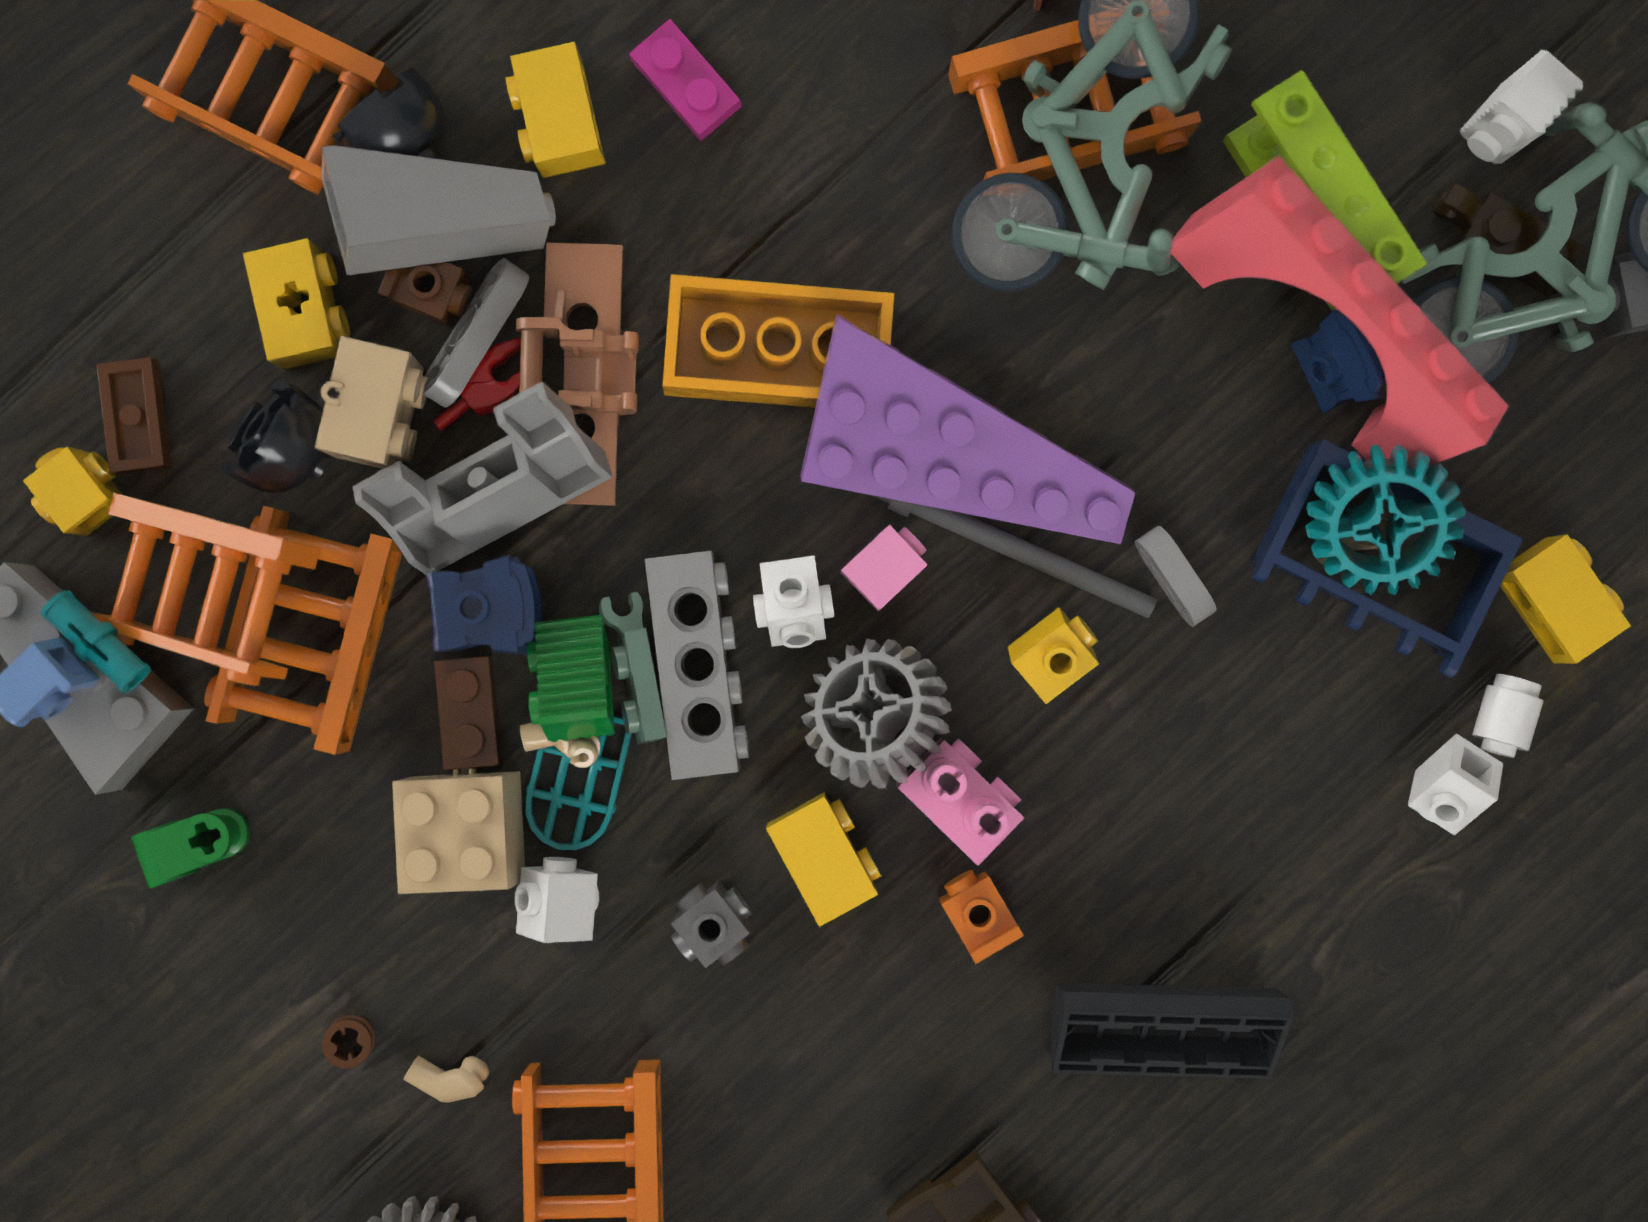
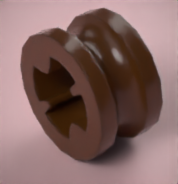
M355 1014L344 1015L336 1019L325 1031L322 1039V1052L326 1060L333 1066L342 1069L354 1068L362 1064L373 1051L376 1042L375 1031L371 1023L364 1017ZM350 1028L356 1030L359 1033L356 1042L363 1047L362 1051L357 1053L355 1048L349 1054L340 1051L339 1048L342 1041L336 1036L338 1030H341L343 1035Z

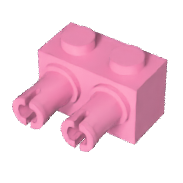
M940 738L936 743L940 746L941 753L931 754L927 751L921 757L925 761L926 771H918L912 766L907 772V783L897 782L896 785L979 866L1024 819L1014 808L1021 799L999 777L989 784L975 770L982 761L960 739H957L950 746L943 738Z

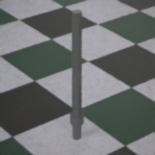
M873 496L888 503V510L906 518L911 513L1145 618H1149L1155 608L1156 598L965 513Z

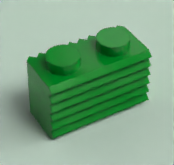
M594 615L536 622V640L527 642L529 670L531 674H537L538 691L529 692V711L532 724H540L548 741L551 742L558 740L567 741L570 738L578 740L581 737L590 738L592 736L613 735L615 730L609 632L603 616Z

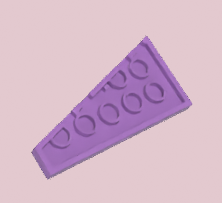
M836 314L800 474L802 482L1121 544L1136 493L1130 486L1078 455H1073L1048 440L1039 432L1024 426L1007 416L1000 409L934 370L919 364L899 352L895 347L881 339L875 338L855 326L851 321Z

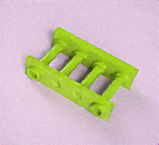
M1303 70L1255 99L1251 105L1258 115L1227 134L1222 140L1245 177H1248L1280 156L1372 258L1381 265L1383 270L1396 284L1427 265L1422 254ZM1326 301L1332 311L1336 309V307Z

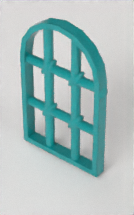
M614 716V723L624 725L623 718ZM625 733L619 761L601 757L606 735L597 737L600 743L598 758L589 768L584 793L579 795V799L561 795L571 759L555 746L537 750L530 784L526 788V817L531 830L543 843L558 850H578L591 845L606 831L612 815L616 811L615 803L632 734ZM544 752L562 756L555 786L550 788V792L535 789ZM602 766L617 769L608 806L590 802L597 772L602 770ZM533 797L551 801L544 832L538 827L533 814ZM562 804L580 808L571 844L560 843L551 839L558 808L562 809ZM591 811L606 814L600 829L590 839L581 842L587 815L591 816Z

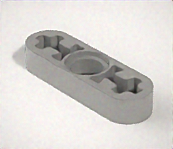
M506 258L501 259L494 265L425 374V377L429 378L423 395L444 408L449 407L458 398L522 296L529 281L528 273Z

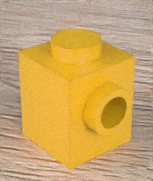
M71 447L57 448L46 453L36 462L35 467L37 470L23 480L33 493L34 497L31 499V503L42 518L51 524L56 523L63 533L85 537L113 517V515L108 514L113 493L122 495L112 482L116 474L109 473L108 462L94 451L89 453Z
M1060 607L1008 646L1012 665L1045 704L1049 703L1099 665L1092 647L1098 642L1096 636L1078 615L1070 621Z

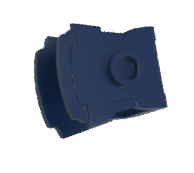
M1337 308L1319 324L1321 329L1318 332L1291 344L1322 413L1353 399L1355 402L1381 398L1379 393L1382 389L1381 386L1387 384L1381 361L1367 337Z
M510 555L486 561L483 563L484 568L465 573L450 571L426 573L434 638L432 639L433 651H459L478 645H491V649L494 652L527 655V642L536 640L535 623L542 622V601L534 570L522 564L519 556L510 559Z

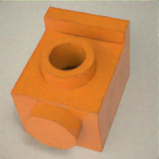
M969 870L945 884L944 888L947 893L938 899L975 964L1024 936L986 871L976 876L973 870ZM976 905H984L989 909L988 919L980 924L973 923L969 919L970 910Z

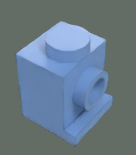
M63 637L34 642L0 674V714L5 720L17 727H25L32 719L42 717L44 721L49 720L71 704L73 697L69 694L70 692L93 687L100 678L85 662L81 661L74 654L73 648Z

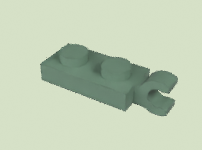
M633 592L628 596L630 613L627 616H618L612 611L610 597H604L600 600L599 614L603 616L605 624L615 629L619 634L617 638L618 646L611 648V657L616 679H625L629 700L622 701L621 703L624 726L627 734L635 733L637 744L661 740L666 738L667 735L646 628H643L642 624L643 601L638 592Z

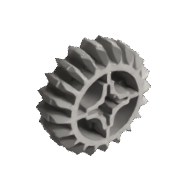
M866 639L861 653L855 646L846 645V659L840 662L835 657H827L828 665L832 670L826 677L823 674H813L814 682L820 686L818 693L804 694L805 701L815 708L801 716L803 723L810 729H813L805 736L807 744L814 749H818L815 754L816 760L824 767L831 766L832 775L840 780H846L850 777V782L857 787L865 788L869 780H871L872 784L877 788L886 789L890 774L899 783H907L908 766L912 765L918 771H926L925 761L920 758L926 750L931 754L941 753L940 746L932 739L934 734L942 735L949 733V725L938 718L952 711L950 702L940 697L947 690V685L940 677H934L937 672L935 665L929 659L921 660V654L912 646H907L902 650V647L895 640L887 639L881 648L875 640ZM886 676H897L906 679L911 687L913 697L903 699L899 694L892 695V689L886 685ZM906 727L903 733L895 740L897 733ZM850 728L854 732H860V739L866 743V753L850 751L844 742L841 729Z

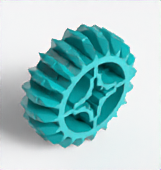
M1374 444L1370 449L1371 460L1362 462L1359 454L1356 451H1351L1348 454V460L1352 468L1344 471L1336 464H1331L1328 468L1330 476L1335 482L1334 484L1316 482L1314 490L1322 500L1308 502L1306 507L1307 513L1316 520L1306 525V532L1309 538L1316 539L1315 543L1311 546L1314 557L1326 558L1323 566L1328 575L1332 576L1342 572L1341 580L1343 585L1348 588L1354 586L1362 578L1364 591L1370 595L1375 592L1379 582H1385L1388 593L1396 595L1399 589L1398 581L1407 579L1412 588L1418 589L1421 584L1418 573L1424 569L1430 575L1439 576L1441 570L1435 561L1436 557L1454 559L1455 550L1447 541L1463 538V528L1454 521L1465 516V508L1461 502L1453 501L1460 494V490L1454 481H1445L1448 472L1442 464L1439 463L1428 468L1430 459L1422 451L1417 452L1408 460L1405 447L1398 444L1393 448L1390 458H1385L1380 445ZM1390 482L1404 483L1417 488L1429 498V502L1416 504L1414 499L1400 500L1395 498L1390 489ZM1369 487V495L1366 500L1359 506L1347 508L1346 514L1341 515L1348 502L1357 493ZM1383 500L1389 513L1392 514V516L1388 517V526H1385L1386 539H1384L1380 527H1377V524L1381 521V514L1384 513ZM1423 532L1412 545L1400 551L1401 544L1408 536ZM1353 536L1355 541H1370L1376 544L1379 556H1369L1354 551L1340 538Z

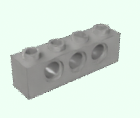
M712 551L645 559L672 780L739 772L741 769L740 759L749 758L746 726L735 725L733 704H740L743 701L739 671L729 672L726 650L736 649L732 616L722 617L720 595L729 594L726 563H716L715 554ZM691 594L700 595L707 605L705 619L695 626L684 624L678 616L680 601ZM696 648L705 649L714 660V669L705 680H695L685 671V658L690 651ZM700 703L711 704L720 713V726L712 734L698 732L691 723V713Z

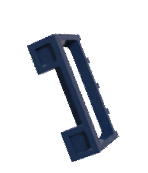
M1324 439L1309 445L1252 559V562L1257 565L1251 578L1264 583L1272 568H1277L1303 581L1296 601L1308 606L1319 589L1353 606L1346 619V626L1357 631L1369 614L1401 630L1402 632L1395 645L1397 652L1408 655L1418 639L1437 648L1435 653L1444 657L1439 672L1452 678L1458 672L1523 538L1466 510L1464 517L1454 521L1461 525L1464 534L1463 538L1450 541L1482 556V559L1445 634L1442 635L1280 554L1318 475L1334 482L1328 471L1331 464L1340 466L1344 471L1352 468L1348 460L1350 452ZM1390 482V489L1395 498L1400 500L1414 499L1416 504L1429 502V498L1417 488L1404 483ZM1369 487L1363 489V491L1369 493Z

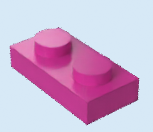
M671 19L666 21L629 53L633 64L700 141L742 107L738 96Z

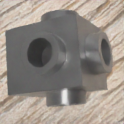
M718 881L706 890L700 883L675 903L680 911L671 922V925L676 930L671 937L680 952L690 962L698 958L706 968L718 959L724 966L748 947L749 944L744 938L750 934L752 922L748 917L753 912L734 887L727 891L721 882ZM707 919L715 920L720 925L721 933L715 938H709L700 927L701 922Z

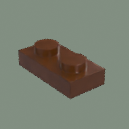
M148 357L96 364L109 473L120 475L172 468L159 361Z
M483 656L434 661L444 770L502 764L493 657Z

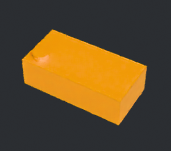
M671 274L663 374L664 396L816 408L836 314L851 321L855 326L875 338L891 345L894 293Z

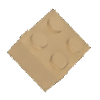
M341 336L331 381L325 383L321 389L322 398L326 402L315 448L338 459L381 469L387 468L398 461L401 463L402 461L410 462L417 440V431L410 429L414 409H423L427 398L423 395L429 377L422 376L424 367L410 352ZM330 388H335L339 392V396L336 399L328 396Z
M476 768L454 769L452 775L414 776L392 781L398 894L505 890L520 883L521 867H525L520 771L477 773Z

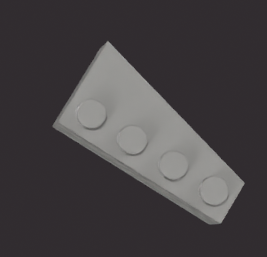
M3 562L0 566V655L8 666L34 642L63 637L73 650L75 648L59 630L40 614L44 605L62 590L34 565ZM89 660L85 663L100 680L93 687L70 692L69 694L73 697L71 704L55 717L46 720V723L95 795L122 790L194 710L187 701L152 670L136 688L128 693H121L118 687Z

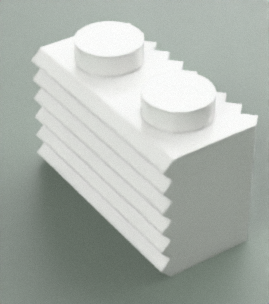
M1540 50L1538 54L1499 85L1461 128L1460 133L1467 140L1469 149L1478 158L1487 162H1493L1494 164H1501L1545 133V129L1553 124L1554 119L1561 115L1560 112L1568 107L1569 102L1576 98L1575 95L1583 90V82L1548 51Z

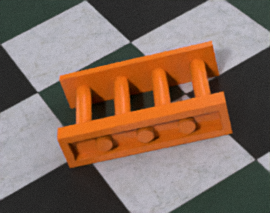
M192 0L194 3L191 10L195 12V15L159 86L133 74L128 82L129 86L145 98L142 107L171 123L174 122L178 115L291 171L288 177L289 180L319 195L323 187L321 179L322 147L337 146L331 138L333 134L342 131L337 125L358 105L361 97L366 98L370 92H374L376 89L380 94L388 89L394 90L398 80L385 63L258 0ZM225 20L242 28L240 34L244 38L206 111L180 98V95L215 26L222 27ZM273 44H276L291 52L289 58L293 62L255 135L228 120L264 49L271 50ZM324 68L339 76L337 82L341 87L304 159L277 146V143L312 74H319L321 69Z
M1145 0L1144 2L1148 5L1157 29L1161 34L1170 18L1166 0ZM1127 6L1090 16V33L1095 44L1124 14ZM1078 20L952 56L948 75L954 95L969 91L970 95L976 96L997 166L996 170L986 172L984 180L1003 173L1026 174L1041 181L1057 176L1048 155L1018 162L997 88L1001 85L1000 81L1017 76H1021L1023 80L1025 72L1033 60H1037L1045 65L1049 73L1053 70V66L1073 61L1076 66L1087 54L1081 41ZM1135 41L1127 51H1133L1137 67L1146 66ZM1105 74L1088 94L1093 111L1110 113L1115 107V103ZM1152 77L1141 78L1142 85L1153 80ZM1045 92L1043 96H1049L1050 94ZM1032 93L1033 99L1039 98ZM1154 106L1150 108L1154 124L1127 132L1124 140L1125 156L1152 148L1156 149L1157 154H1164L1186 146L1189 143L1188 138L1192 136L1202 122L1199 111L1175 117V114L1167 111L1165 107ZM1065 137L1079 169L1103 163L1101 159V141H1093L1071 148L1068 137ZM1007 184L995 187L983 195L986 197L999 193L1001 199H1008L1022 195L1032 188L1019 184Z
M113 493L108 514L131 520L128 531L134 532L112 615L91 613L100 622H110L118 630L116 637L125 645L134 646L136 639L226 668L224 678L243 684L259 686L261 677L285 680L288 668L260 660L283 574L289 575L291 565L315 570L321 548L158 503ZM165 530L172 532L169 542L175 545L153 626L134 620L157 538L163 539ZM206 542L214 544L211 554L216 556L196 634L194 639L175 634L197 551H204ZM249 553L256 555L254 567L259 568L236 653L217 647L239 563H246Z
M263 506L261 516H256L253 519L249 529L321 548L318 556L319 560L354 569L355 575L359 576L354 597L349 596L345 601L280 584L274 605L339 621L340 627L345 629L340 650L335 649L331 654L265 637L260 658L326 675V680L331 682L326 703L321 702L316 707L244 688L245 684L224 678L226 668L220 666L218 675H214L211 678L205 692V706L209 707L206 721L215 724L235 722L238 709L311 728L312 734L317 735L313 748L315 750L334 755L350 752L402 552L393 539L375 534H370L368 544L363 543L359 548L287 529L290 512ZM252 554L249 557L225 649L236 653L259 568L254 567L256 555Z
M639 1060L633 1072V1077H625L624 1083L542 1085L541 1063H530L521 1075V1080L514 1081L512 1092L513 1113L515 1115L522 1114L524 1222H544V1219L626 1217L627 1222H664L661 1060ZM624 1106L625 1112H634V1133H626L625 1139L543 1141L542 1108ZM625 1162L626 1167H635L636 1188H628L627 1194L544 1196L543 1164Z

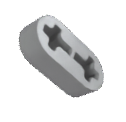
M1156 526L1135 540L1136 548L1143 561L1175 609L1190 626L1194 627L1217 611L1211 595L1165 529L1161 526Z

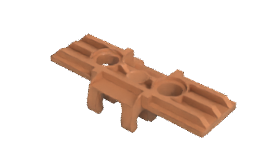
M546 243L544 317H520L516 319V331L521 332L519 393L542 382L543 335L546 338L559 339L560 346L564 350L563 390H559L558 396L572 408L574 415L586 414L593 419L595 431L591 439L605 451L613 476L609 480L564 503L567 505L616 506L617 448L620 415H633L637 412V394L635 390L639 334L626 331L622 335L621 328L623 245ZM588 306L597 312L598 324L595 330H572L568 326L569 315L578 307Z

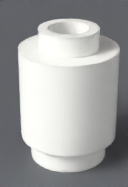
M1496 674L1493 686L1487 685L1472 734L1477 738L1483 739L1480 749L1509 758L1515 757L1517 749L1529 751L1543 705V700L1538 698L1541 685L1514 676Z

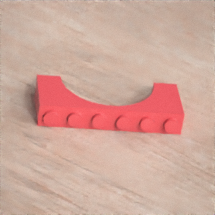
M1280 156L1194 212L1173 238L1171 255L1203 288L1223 280L1246 277L1284 282L1304 289L1327 301L1346 315L1362 331L1381 361L1387 383L1386 402L1373 410L1351 444L1366 461L1371 460L1370 449L1374 444L1380 445L1385 458H1390L1393 448L1398 444L1405 447L1408 460L1419 451L1426 453L1430 459L1429 467L1486 445L1509 407Z

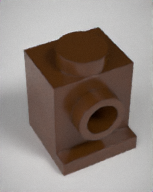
M442 262L387 270L378 293L394 305L452 327L456 315L459 317L464 315L471 301L473 287L469 285L471 277L462 268ZM427 275L434 276L435 285L433 289L426 293L420 292L425 277Z

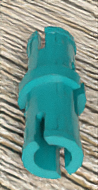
M63 590L57 593L42 608L41 616L48 620L75 646L74 654L83 662L90 660L118 687L121 693L130 692L149 675L151 667L140 660L116 637L118 630L108 621L100 622L74 597L70 590Z

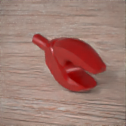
M521 337L504 341L488 349L461 392L462 398L433 420L441 431L470 408L478 416L492 414L495 412V407L519 394L520 371L505 382L496 381L494 379V372L498 367L505 365L507 360L521 349Z

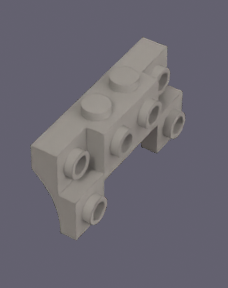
M540 382L494 408L498 425L509 435L435 476L424 480L398 461L353 486L356 504L367 511L388 532L409 564L424 574L437 572L613 477L605 451L576 425L572 408L545 383Z

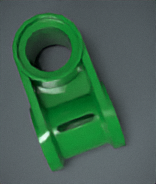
M223 808L149 829L132 836L131 840L148 888L152 889L198 872L201 867L236 855L247 845L250 829L244 815L237 810ZM218 828L221 838L213 842L210 832Z

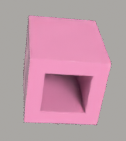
M888 525L840 573L878 612L927 566V563L921 558L927 550L906 527H903L897 533L891 525Z

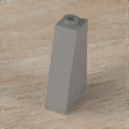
M341 146L322 147L321 179L347 275L544 249L549 226L555 225L556 215L553 199L550 193L542 192L537 172Z

